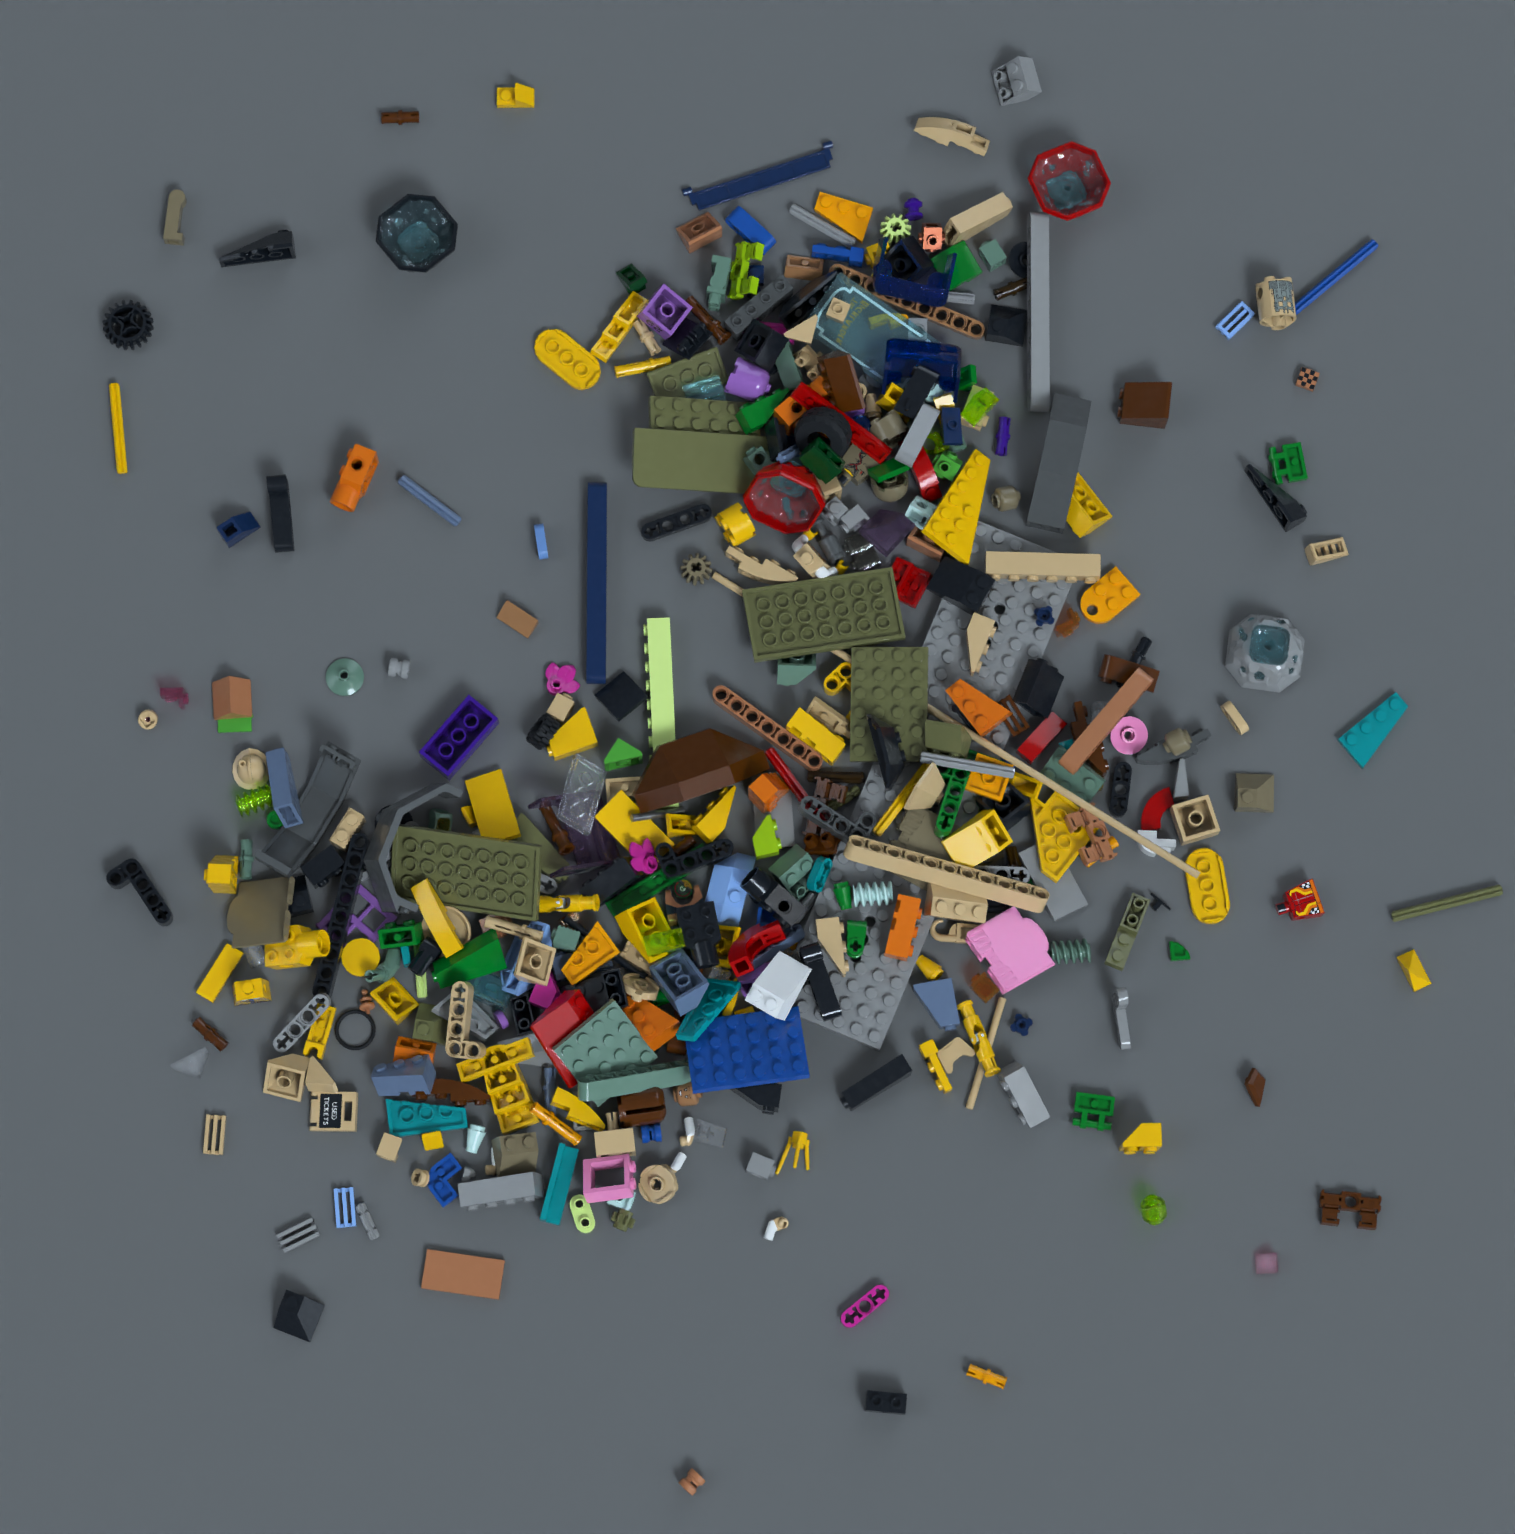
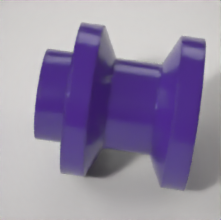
M910 198L904 203V208L908 209V213L904 215L905 219L908 218L909 221H916L923 218V214L919 212V208L923 206L919 199Z

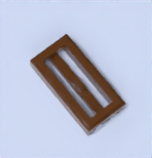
M1009 694L997 703L1011 711L1006 704L1008 701L1024 727L1021 728L1013 714L1009 717L1016 726L1017 731L1013 730L1007 719L1003 721L1012 737H1015L1030 726Z

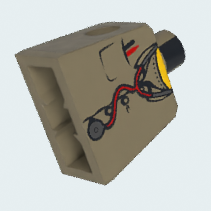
M852 443L842 458L845 461V465L842 469V474L837 479L842 487H845L850 481L859 486L870 477L868 469L879 465V463Z

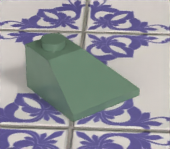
M816 653L778 659L777 684L784 686L797 685L816 670Z

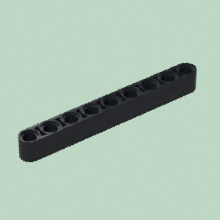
M356 833L351 838L327 931L330 938V951L335 950L337 955L334 959H328L327 956L320 958L312 990L313 996L318 994L320 988H326L330 998L333 993L364 872L365 863L363 859L370 844L368 837L363 833ZM358 839H365V844L362 847L356 846ZM354 857H360L361 860L358 865H351V860ZM354 875L356 877L355 882L347 884L346 879ZM345 894L351 895V900L348 903L341 901L342 896ZM346 913V919L338 922V914ZM334 932H341V938L339 940H332V935ZM325 969H331L332 971L329 978H323L322 976ZM318 998V1000L321 1001V1002H324V1001H325L324 998H322V999H319V998Z

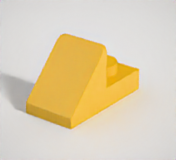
M515 83V87L497 88V108H534V88Z

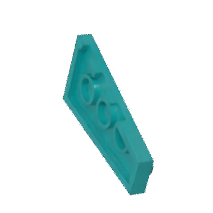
M1395 692L1338 738L1337 741L1359 767L1363 769L1408 708V705Z
M706 978L709 986L699 1005L687 1012L676 1033L677 1039L695 1042L742 988L740 982Z
M386 1099L389 1133L391 1135L405 1137L434 1131L443 1132L468 1128L466 1108Z

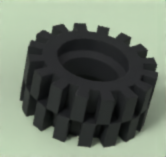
M548 713L543 714L530 729L531 731L528 733L526 741L538 750H541L554 737L553 735L556 734L560 723Z

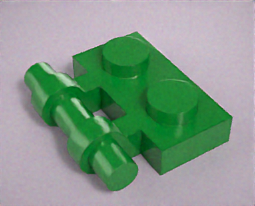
M1301 442L1282 445V453H1277L1276 447L1269 448L1270 455L1268 459L1272 464L1273 471L1271 474L1272 478L1275 479L1276 485L1283 484V476H1287L1288 483L1308 479ZM1279 460H1284L1285 469H1280Z
M1076 1092L1074 1112L1081 1113V1118H1073L1072 1125L1080 1126L1082 1129H1086V1127L1097 1128V1131H1103V1129L1111 1130L1112 1123L1104 1121L1105 1116L1113 1117L1115 1097ZM1088 1114L1099 1115L1098 1121L1088 1120Z

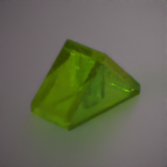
M985 387L972 397L960 415L975 427L999 402V399Z

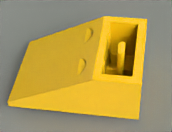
M994 809L982 810L941 841L954 863L971 868L999 853L1013 842Z

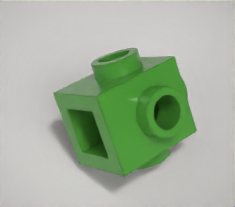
M944 450L942 454L937 453L932 463L935 464L933 468L938 477L942 479L947 478L952 481L963 461L958 459L954 452Z

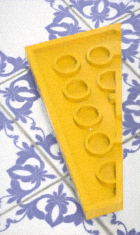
M977 449L972 451L921 531L965 565H968L970 561L990 465V459Z

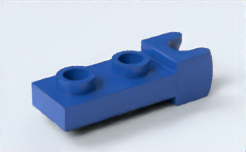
M818 243L812 247L811 258L849 263L848 266L862 268L864 249L851 247L848 250L843 246H836L834 248Z

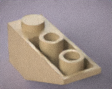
M975 612L966 631L970 676L972 677L975 672L979 673L983 663L980 661L982 654H987L990 646L987 644L989 637L993 638L997 627H994L995 620Z
M839 917L816 919L818 943L840 975L846 977V972L849 971L848 960H844L843 954L847 952L846 941H842L841 934L844 933L843 922H839Z

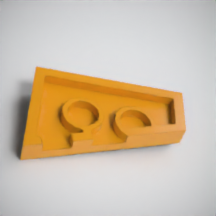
M820 192L814 211L832 224L834 223L839 226L845 233L852 235L862 244L873 207Z
M597 921L561 971L573 987L620 954V951Z

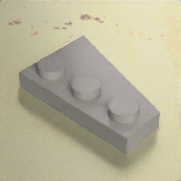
M451 993L431 1010V1012L447 1021L449 1018ZM473 1001L469 1034L485 1042L499 1027ZM461 1004L457 1009L460 1015L464 1012V1007Z

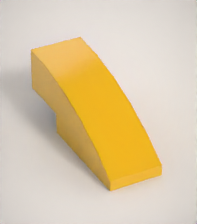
M559 1087L556 1088L550 1105L567 1111V1120L599 1132L605 1129L606 1125L585 1102L578 1100V1097Z

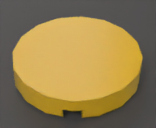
M354 939L347 943L343 949L341 956L342 964L346 971L353 976L365 977L364 975L367 970H374L379 966L380 951L368 939Z

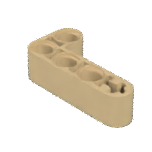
M458 981L452 986L445 1050L451 1057L481 1059L486 1054L485 1045L481 1042L469 1041L474 987L467 981ZM460 988H465L466 991L461 992ZM460 1004L464 1007V1012L461 1015L457 1010ZM457 1024H460L462 1027L460 1034L455 1031ZM456 1043L460 1046L457 1054L453 1050ZM475 1045L479 1050L476 1056L472 1053V1048Z

